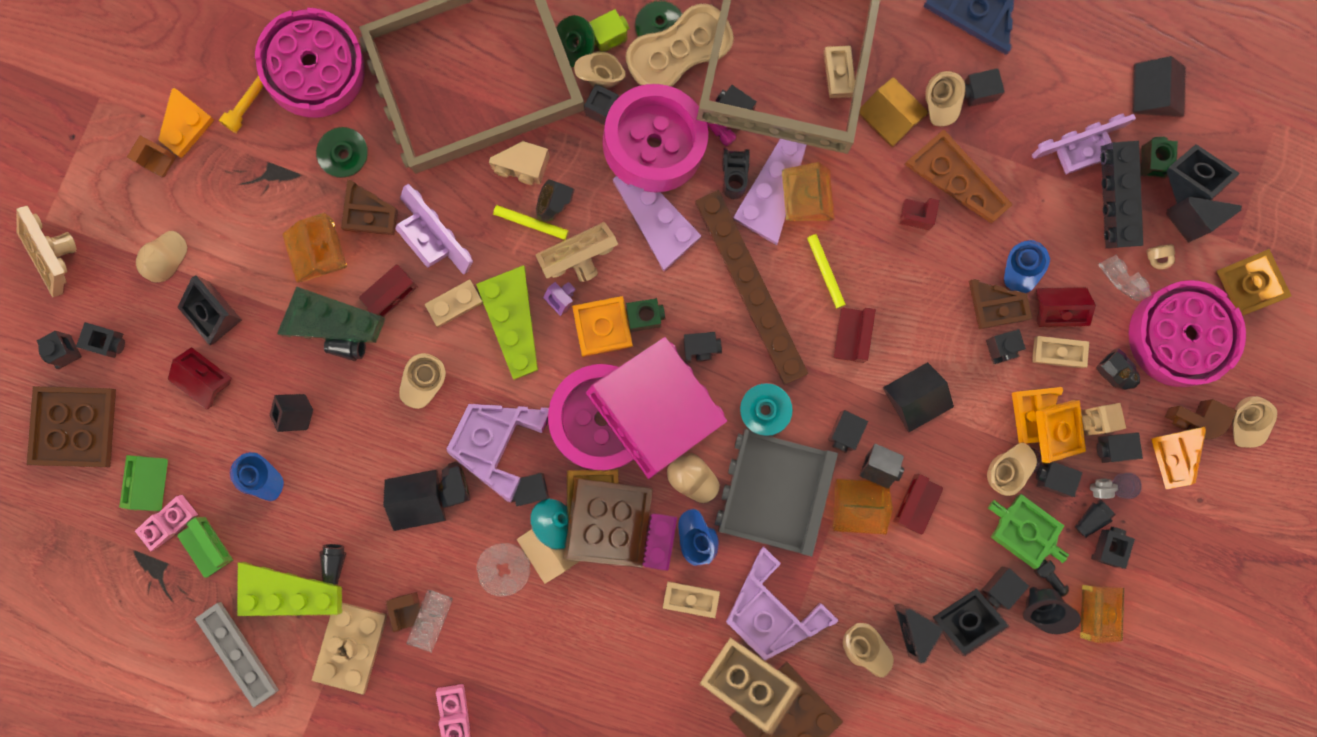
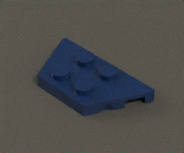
M927 0L923 7L1001 53L1007 55L1010 52L1012 46L1010 44V32L1013 28L1011 14L1014 10V0Z

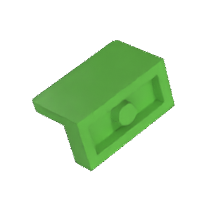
M126 455L119 508L161 511L168 460L164 458Z
M195 517L186 523L188 528L178 534L179 540L205 578L210 577L233 561L206 517Z

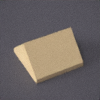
M533 529L517 539L544 584L580 562L564 559L565 549H551L542 544L535 536Z

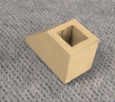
M523 141L490 157L489 164L494 173L502 177L512 175L518 177L520 182L528 185H533V182L541 184L550 155L548 149Z
M1121 403L1081 410L1083 430L1086 436L1126 429Z

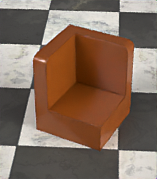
M139 135L127 155L128 159L162 178L166 176L177 157L167 149Z

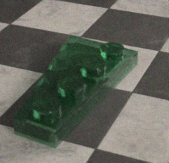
M296 286L277 335L282 337L294 336L309 339H340L376 343L386 318Z

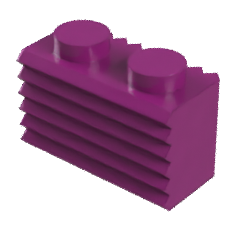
M653 513L650 515L652 519L649 525L650 530H648L649 535L647 536L648 540L646 541L647 546H645L646 551L643 557L645 561H643V565L648 568L669 571L677 517Z

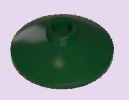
M653 1L646 4L639 11L635 20L637 36L658 33L670 28L678 21L682 12L674 4L667 1ZM657 19H663L665 23L662 25H658L655 21Z
M577 15L568 16L559 22L556 29L571 68H574L575 62L580 57L593 53L595 46L594 30L589 21Z
M337 127L329 130L320 138L316 148V157L320 167L326 173L334 177L346 178L355 175L364 167L368 158V147L364 138L357 131L347 127ZM347 151L349 153L348 157L341 159L342 152Z

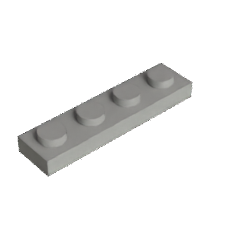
M221 602L216 603L195 618L253 708L279 691Z

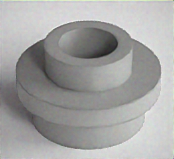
M1096 479L1095 483L1090 485V490L1093 491V497L1108 499L1115 497L1118 485L1112 483L1111 479Z

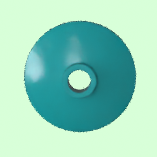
M768 383L756 385L748 390L740 405L741 418L746 427L752 432L763 436L774 435L785 429L791 420L793 412L792 402L788 394L782 388ZM766 405L770 408L768 415L761 413L762 406Z
M555 499L542 500L534 506L531 512L533 532L545 546L556 550L565 549L569 526L567 506Z

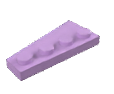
M780 139L733 217L735 222L775 245L779 241L806 144Z

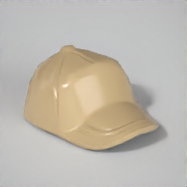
M595 52L585 55L575 62L574 71L576 76L582 80L589 81L593 88L595 84L606 89L612 88L625 77V70L617 58L606 52Z
M948 71L939 72L930 79L926 87L925 98L931 122L935 126H947L958 119L965 95V83L959 74Z
M168 231L154 241L146 243L137 254L136 268L138 272L151 282H164L175 273L186 255V241L179 233Z
M426 353L411 357L405 366L399 390L400 399L404 404L420 409L430 403L441 388L446 376L445 367L441 360Z
M1246 397L1234 408L1237 411L1232 420L1234 442L1239 447H1258L1267 441L1277 419V409L1271 402L1262 397Z
M1019 443L1006 453L996 456L990 463L987 471V479L990 486L1002 495L1017 494L1024 487L1036 467L1037 458L1034 451L1027 444Z
M683 453L671 462L667 468V478L672 487L694 501L707 503L718 494L719 481L699 456L693 453Z
M857 623L848 629L843 638V648L848 659L857 666L865 667L878 677H885L891 671L894 659L892 652L879 633L866 623Z

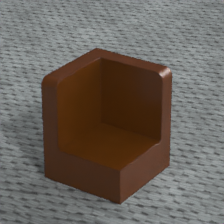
M417 592L386 601L393 632L424 622Z

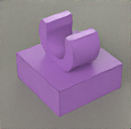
M554 282L547 288L543 298L562 316L568 311L573 301L571 299L572 293L576 289L570 282L566 283L562 288Z

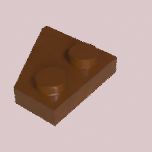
M347 180L341 228L345 231L395 235L398 210L379 199L376 195L363 189L352 180Z
M977 279L969 281L979 329L1032 319L1026 293L1016 290L1010 291L998 285L992 286L979 282L980 280Z

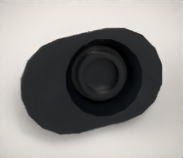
M1034 586L1030 588V595L1026 599V609L1023 612V618L1027 622L1032 623L1049 634H1066L1079 626L1081 622L1080 614L1073 607L1065 603L1056 590L1038 589Z

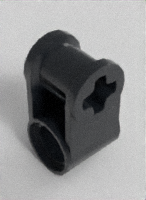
M723 148V191L730 199H739L745 194L749 171V149L744 151H728V148ZM738 181L742 187L733 189L730 187L729 182Z

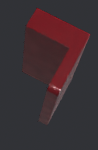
M396 264L360 295L359 299L368 308L369 313L380 321L418 286Z
M1086 287L1036 289L1035 294L1040 303L1036 320L1039 327L1091 326L1096 304Z
M842 308L840 310L834 358L859 363L868 361L876 309L864 308L863 310Z
M192 347L172 360L168 380L207 410L212 407L215 395L230 385L232 379Z
M914 474L893 522L918 534H923L941 496L943 487L929 481L930 478Z

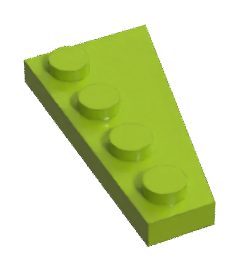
M523 265L476 284L513 380L538 371L526 270Z
M238 562L237 616L342 614V586L298 577L294 574L251 565V563Z

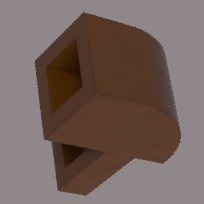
M1214 399L1201 401L1196 413L1182 406L1168 408L1165 417L1172 420L1174 426L1183 430L1205 427L1204 440L1223 435L1230 427L1237 411Z

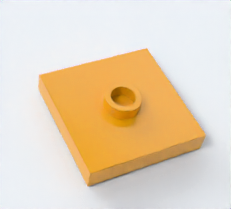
M623 296L572 306L582 357L633 347Z
M1071 400L1035 410L1042 462L1051 463L1086 452L1080 400Z

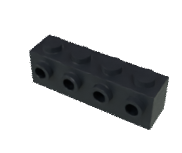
M1139 141L1113 142L1101 146L1100 161L1102 164L1101 186L1103 189L1105 249L1144 246Z

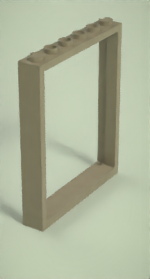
M429 0L359 27L362 37H359V41L364 52L368 51L370 60H367L371 73L373 75L376 74L379 82L375 85L380 97L385 98L387 103L384 111L388 120L394 123L395 129L392 130L396 143L402 145L404 152L400 155L406 168L409 167L417 174L584 111L585 104L546 0H535L571 99L417 157L374 38L474 0Z
M723 0L696 120L848 154L854 143L880 0H870L846 131L709 100L731 0Z

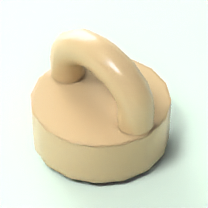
M1172 244L1152 247L1147 250L1148 259L1156 269L1170 268L1175 262V248ZM1168 257V261L1165 263L1157 262L1158 258Z

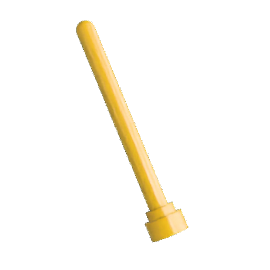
M259 76L233 111L224 112L218 120L235 133L242 126L243 114L264 87Z

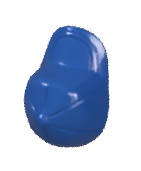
M1026 240L1015 245L1008 255L1005 268L1004 283L1007 288L1023 293L1032 291L1049 267L1050 256L1047 249L1041 243L1034 240Z
M255 452L240 455L230 468L231 481L244 494L253 495L266 501H274L282 492L284 481L281 474L264 457Z
M690 509L685 511L678 521L682 554L694 566L710 564L718 553V535L714 529L707 526L702 514L698 510Z

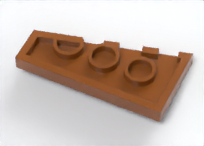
M944 129L904 164L990 223H993L1013 205Z

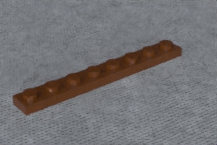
M719 190L695 200V204L783 384L786 385L809 374Z

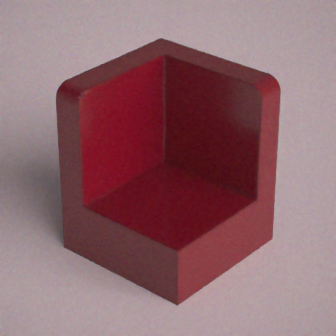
M929 198L923 203L905 199L899 224L929 231L935 225L940 200Z

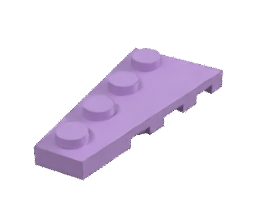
M617 176L613 179L617 190L632 213L663 271L667 270L701 238L697 230L660 192L644 191L642 188L624 183Z

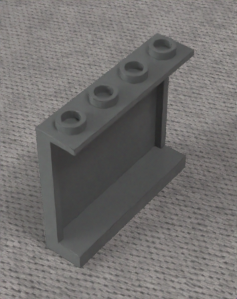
M745 429L743 434L738 433L734 449H738L736 460L731 459L728 474L732 475L730 485L725 484L721 500H725L723 511L718 510L715 525L719 526L718 532L812 557L838 453L823 451L770 436L758 435Z

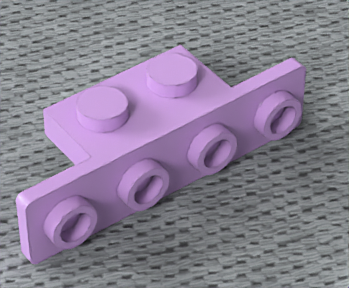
M1120 114L1109 119L1107 124L1101 125L1098 122L1086 127L1085 132L1077 134V131L1069 132L1063 135L1060 141L1053 142V139L1044 141L1038 145V149L1032 154V157L1036 159L1057 152L1065 174L1100 163L1101 146L1112 143L1108 133L1126 127L1136 119L1135 115L1132 114L1125 117L1124 114Z
M410 184L405 185L400 199L413 215L397 224L396 230L427 268L448 256L462 274L467 273L473 263L470 253L455 240L452 231L446 229L440 222L437 213L425 204L421 194L414 190Z

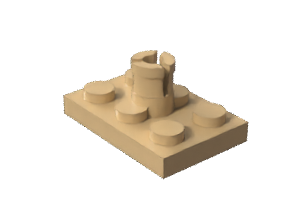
M28 206L17 208V234L51 296L56 297L63 294L67 268L64 261L58 257L76 252L77 248L72 236L69 235V232L62 233V235L56 237L44 236L41 231L43 228L38 215L36 213L32 214Z
M603 222L535 255L546 278L551 276L552 278L559 277L566 272V269L573 266L578 280L584 282L585 279L588 281L598 274L591 257L611 252L613 247L618 245V242L607 224Z
M342 602V614L330 615L312 681L359 694L366 693L387 614Z

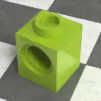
M616 9L589 22L594 30L595 44L600 52H605L628 40V23L623 15L619 17Z

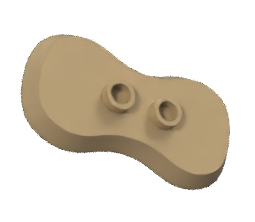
M709 4L694 5L687 9L670 28L635 39L630 44L626 53V62L634 79L640 85L662 84L672 87L687 69L698 63L710 61L721 11ZM726 21L718 59L723 57L733 44V32L728 21Z

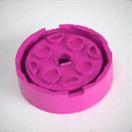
M316 8L284 12L274 18L264 28L257 41L255 59L258 76L273 100L293 114L311 118L335 114L347 107L355 99L362 87L365 64L357 38L343 20L330 12ZM307 54H313L316 56V64L303 65L302 59Z
M662 84L641 85L623 93L613 103L607 114L603 134V152L614 174L624 183L642 188L647 192L670 191L690 180L700 166L708 143L707 122L696 120L699 110L697 103L684 92ZM649 137L657 138L659 141L661 140V145L659 147H651L647 140Z
M1189 280L1168 285L1146 296L1135 309L1129 325V344L1132 354L1141 369L1151 378L1162 384L1173 387H1191L1211 383L1220 379L1230 369H1233L1242 356L1246 342V328L1241 311L1238 307L1235 308L1233 303L1226 297L1228 294L1212 284ZM1188 326L1196 330L1197 335L1194 340L1189 339L1186 333H1184Z
M595 364L574 371L559 384L550 401L548 424L554 443L570 461L587 469L600 471L614 470L634 460L609 424L605 426L596 424L595 416L599 411L586 394L593 384L619 368L617 366Z

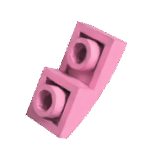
M179 495L159 513L151 515L135 532L148 549L154 551L187 525L186 523L197 517L198 514L185 497Z
M464 684L437 688L436 696L440 713L439 726L441 737H470Z

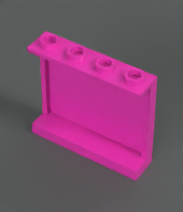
M666 337L593 384L586 392L648 479L727 422L723 410L718 405H715L709 397L706 387L698 382L693 375L691 367L684 363L678 355L675 345L669 342Z

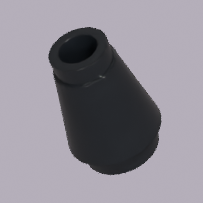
M357 335L327 338L324 342L326 354L352 361L362 359L365 355V340Z
M1099 500L1090 505L1074 527L1087 538L1089 535L1113 522L1112 518L1116 514L1102 500Z
M325 544L322 547V551L319 552L322 582L335 585L339 583L347 553L344 552L343 545Z

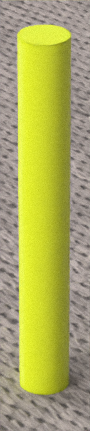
M498 205L494 208L493 215L566 240L569 230Z
M817 234L809 236L807 238L835 307L836 309L846 305L818 236Z

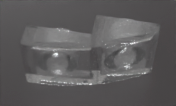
M1117 254L1098 264L1107 278L1128 297L1139 301L1152 295L1147 280L1139 272L1129 276L1126 264L1118 258Z
M428 589L406 644L432 652L453 598Z

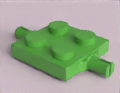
M1022 494L1018 495L1007 509L996 502V500H993L987 509H990L1000 517L999 524L991 538L1033 569L1039 568L1044 558L1049 554L1061 563H1064L1067 557H1069L1068 553L1057 546L1058 536L1064 525Z

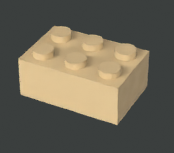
M732 638L729 639L700 683L771 735L802 689Z

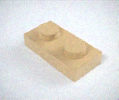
M851 46L825 47L824 59L829 98L852 97L855 76Z
M469 279L427 302L425 306L434 323L439 328L483 304V301Z
M1036 336L1034 337L1032 363L1087 368L1089 342Z
M667 581L663 608L715 618L720 591Z

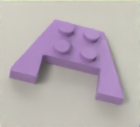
M468 404L447 447V452L506 501L511 502L520 483V477L496 469L516 425L542 433L548 421L549 408L538 410L520 406L518 408H502L499 405Z
M762 547L726 622L764 660H767L794 646L795 643L815 635L818 631L836 624L839 620L819 603L800 622L762 585L781 564L765 547Z

